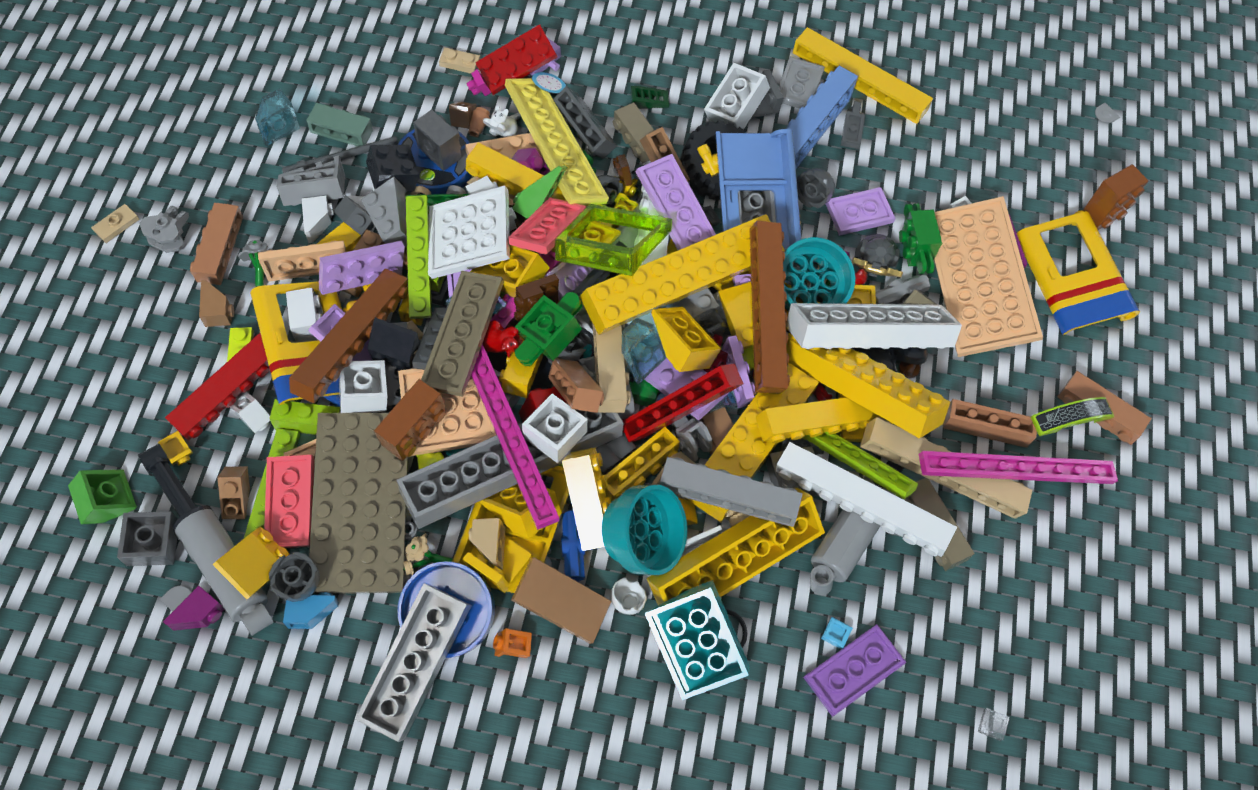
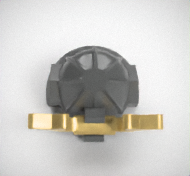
M881 234L867 236L858 244L852 263L861 269H865V271L869 272L870 276L876 278L877 275L902 277L903 273L902 271L894 270L899 261L900 250L891 238Z

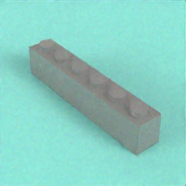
M667 457L660 480V485L669 488L677 496L794 527L803 494L793 488H781L770 482L752 480L748 476H736L726 470L710 469L704 464L688 463L678 457Z

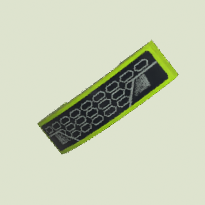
M1096 397L1074 401L1032 415L1031 420L1038 435L1043 436L1070 426L1112 419L1114 414L1105 397Z

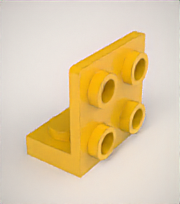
M505 536L503 570L493 566L482 553L474 556L467 552L463 557V561L482 575L485 580L505 593L533 556L530 552Z

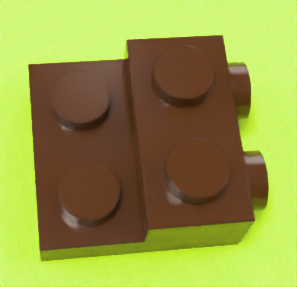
M556 274L516 287V297H514L516 312H514V317L517 323L520 322L543 295L556 304L558 303L559 279Z

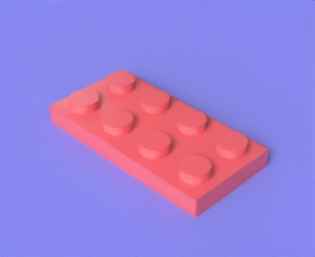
M550 197L508 237L509 245L536 251L540 254H548L586 215V206L576 203L569 204L567 201Z
M313 455L267 457L264 529L271 533L273 540L279 546L284 548L310 547L314 486Z

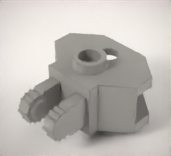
M170 206L164 214L160 212L155 216L144 217L139 224L149 245L166 253L180 251L185 245L181 236L183 233L182 227L188 220L189 213L182 210L177 215L178 208Z
M685 416L672 423L676 438L680 441L679 448L692 461L698 460V448L703 452H710L712 450V437L702 421H696L694 418L688 420Z

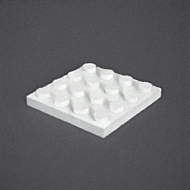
M506 186L429 206L428 275L432 279L510 259L508 239L510 236L509 191Z

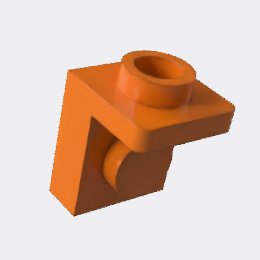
M507 628L498 632L493 640L495 656L530 657L532 633Z

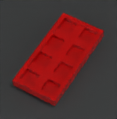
M539 24L475 63L489 90L494 95L506 88V79H522L558 56Z

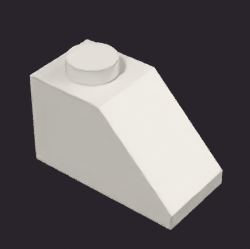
M326 195L302 198L304 232L308 243H313L331 224V215H334L332 203H328Z
M247 392L241 394L230 407L254 433L264 430L269 425L270 415Z

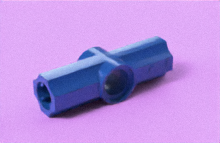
M567 511L562 513L563 537H561L562 557H564V574L579 582L585 580V550L582 551L574 511Z

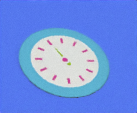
M538 72L532 76V81L537 87L550 93H560L566 87V84L559 77L550 73Z

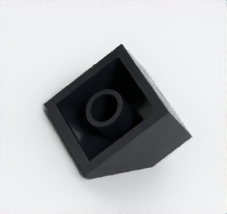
M375 318L367 349L371 358L375 361L384 360L399 370L412 369V361L420 342L417 332Z

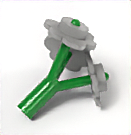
M260 240L250 241L243 247L242 252L238 254L239 259H242L243 262L252 261L255 267V287L264 285V271L259 262L258 253L267 251L268 245Z

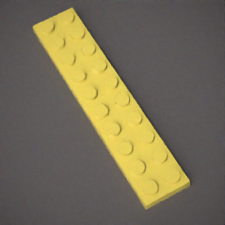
M532 78L506 79L505 87L550 171L562 165L568 167L558 184L566 201L569 204L576 203L580 205L607 204L608 195L550 93L537 87Z

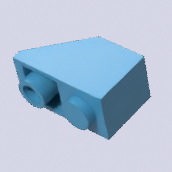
M328 592L311 595L298 602L286 600L283 623L288 629H313L338 607L339 602L332 593Z

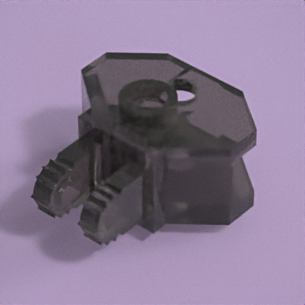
M711 308L694 318L706 333L714 337V334L721 335L729 327L727 321L720 317L716 308Z

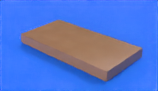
M534 557L530 559L511 601L589 644L594 643L611 603L609 599Z

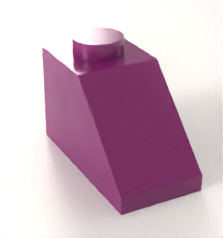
M198 586L163 622L173 631L208 627L219 620L225 609L204 589Z

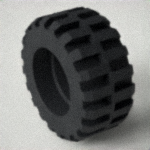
M717 120L716 123L713 121L706 122L705 126L701 124L695 131H692L680 156V161L690 179L687 182H690L691 189L693 191L696 189L699 191V195H708V198L713 200L716 197H719L720 200L719 174L713 177L710 173L706 175L701 165L704 163V160L697 148L707 144L710 149H716V131H720V133H743L744 131L740 126L739 128L734 127V123L728 122V124H725L724 121Z

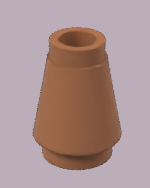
M476 107L472 111L468 130L471 136L479 137L486 126L483 119H490V112L488 110Z

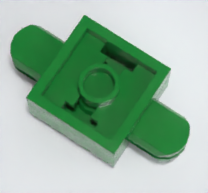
M919 203L913 205L906 204L904 207V226L899 231V240L903 243L904 247L903 257L907 260L908 267L917 266L919 274H925V272L927 274L933 273L935 267L934 259L942 245L934 209L921 210Z
M566 293L557 304L543 295L515 326L524 339L523 343L515 350V356L522 365L531 366L542 353L554 361L582 330L575 316L583 308V303L576 293Z

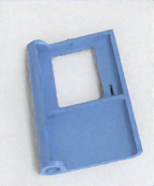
M780 129L772 133H720V131H716L723 232L740 225L738 191H772L774 193L776 223H781V228L784 232L782 246L784 250L788 249L793 243L801 240L793 130Z

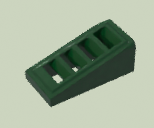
M631 86V103L634 102L638 109L669 108L667 90Z

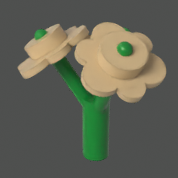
M425 533L421 537H414L411 543L407 545L405 550L407 553L405 554L406 561L403 562L406 575L411 574L412 577L414 575L413 568L429 563L452 562V558L429 551V547L426 545L427 534Z

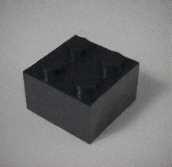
M370 145L366 164L374 189L395 177L406 191H415L419 172L410 145Z

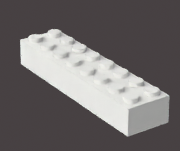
M791 303L786 322L787 329L799 345L805 349H851L852 347L870 349L871 347L889 349L890 347L907 349L908 347H918L921 349L937 347L944 349L945 347H955L962 327L942 305Z

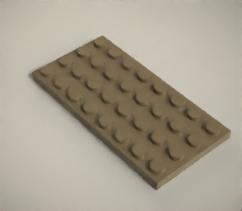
M318 413L309 558L315 562L320 572V581L313 594L321 592L332 594L401 593L404 588L403 562L405 561L406 504L399 492L397 479L408 475V457L404 461L400 460L381 445L374 432L389 413Z

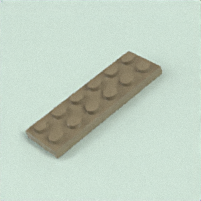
M461 271L421 378L423 382L437 392L464 396L504 283L502 277Z

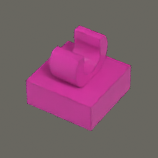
M478 69L473 71L471 74L474 80L467 82L469 90L472 91L473 95L479 94L480 91L484 96L489 95L491 91Z

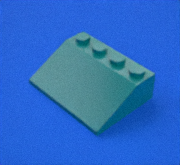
M713 580L693 587L645 612L682 700L749 676L750 665Z

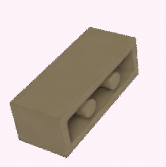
M634 102L615 110L614 128L620 131L624 142L630 145L634 156L639 158L642 164L650 161L640 139L655 130Z

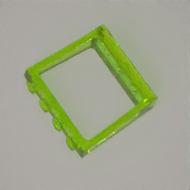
M589 204L555 239V260L632 276L649 254L671 232L672 219L661 215L654 216L643 212L627 211L623 208L616 209L606 205ZM592 221L651 231L632 248L578 238Z

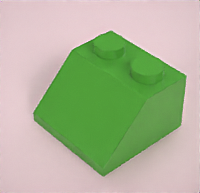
M123 469L80 470L68 485L81 524L104 523L137 508Z

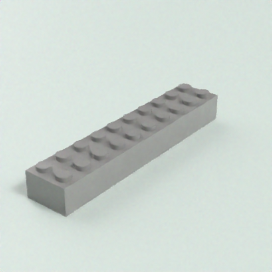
M576 410L588 419L587 433L559 463H556L525 439L539 473L561 464L562 460L570 452L595 448L622 436L623 422L618 413H595ZM497 435L397 479L399 492L418 529L517 484Z

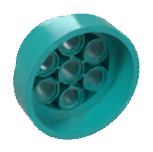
M810 237L793 243L784 251L783 271L786 273L785 280L791 283V288L786 287L784 284V291L787 295L785 309L787 311L790 310L791 303H797L796 297L801 298L803 303L819 304L816 301V296L822 299L823 304H846L849 301L855 287V271L849 256L840 246L824 238ZM793 262L799 265L800 270H796L793 267ZM813 262L819 265V270L814 268ZM804 279L810 281L811 288L805 285ZM824 279L830 281L831 287L825 284Z
M637 485L627 489L620 497L609 504L604 513L601 526L603 544L611 558L619 562L631 573L638 575H662L669 572L679 562L687 540V520L679 498L672 490L662 485Z

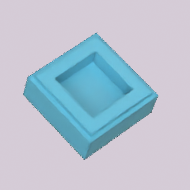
M831 617L821 639L839 649H843L852 631V627Z

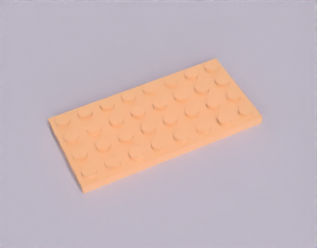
M1004 196L934 212L942 240V245L934 259L946 310L962 325L955 344L957 356L962 357L1043 340Z

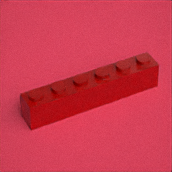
M261 333L254 337L165 417L187 440L198 437L203 431L202 428L208 423L217 420L224 408L231 407L242 392L245 393L252 388L255 380L259 377H264L269 372L270 368Z
M735 364L721 365L623 420V431L628 442L644 439L742 386L744 383Z

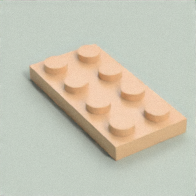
M331 241L329 243L310 244L302 247L267 250L259 252L258 259L268 282L319 275L320 257L347 251L344 241Z

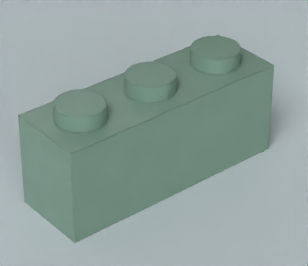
M316 103L307 118L310 133L358 147L366 145L373 132L370 118L356 115L346 110H339L329 105Z

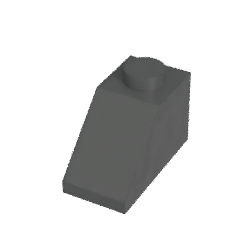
M347 195L344 196L334 210L348 226L361 236L366 229L371 231L375 226L368 212Z

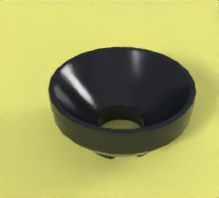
M893 347L894 355L902 362L918 365L925 363L927 360V348L908 347L907 349Z

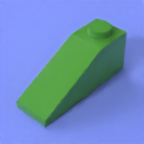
M565 165L556 167L521 191V193H517L513 200L515 204L512 209L528 219L546 200L552 197L568 167Z

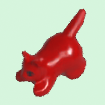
M493 320L489 323L482 344L485 351L490 353L506 351L507 357L510 358L524 340L519 337V331L515 327L510 326L504 329L498 321Z

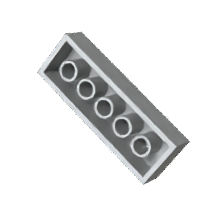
M424 583L355 720L397 742L405 740L472 605Z

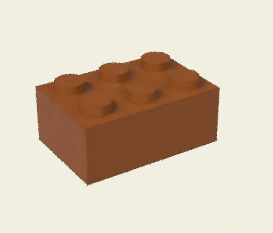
M1131 164L1105 179L1083 211L1090 213L1098 230L1102 227L1106 229L1114 220L1117 219L1119 221L1128 214L1127 209L1136 203L1135 199L1145 191L1144 187L1149 180Z
M418 379L374 430L381 445L402 461L406 457L412 456L417 448V444L429 436L436 422L439 423L446 414V407L441 394Z

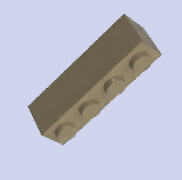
M924 478L917 481L916 491L908 496L905 501L957 527L942 557L935 556L937 563L947 571L968 561L975 553L930 480Z

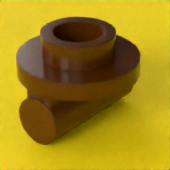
M901 361L899 371L906 378H914L920 372V365Z

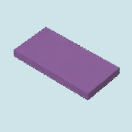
M876 624L803 678L833 717L907 662Z

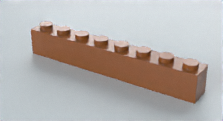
M757 220L750 228L755 392L780 394L788 389L790 384V376L787 374L789 355L786 351L788 333L785 326L787 322V312H785L787 295L784 291L786 273L783 271L785 253L782 251L784 232L782 231L781 223Z
M385 268L289 377L290 393L311 403H315L320 396L323 397L330 384L337 381L340 372L351 364L352 358L356 353L362 351L364 344L370 339L374 319L378 318L386 321L387 316L396 310L398 303L407 297L408 278Z

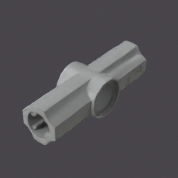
M919 274L904 281L895 279L886 288L875 292L876 304H883V302L903 304L915 289L922 293L928 291L930 288L929 278L925 274Z

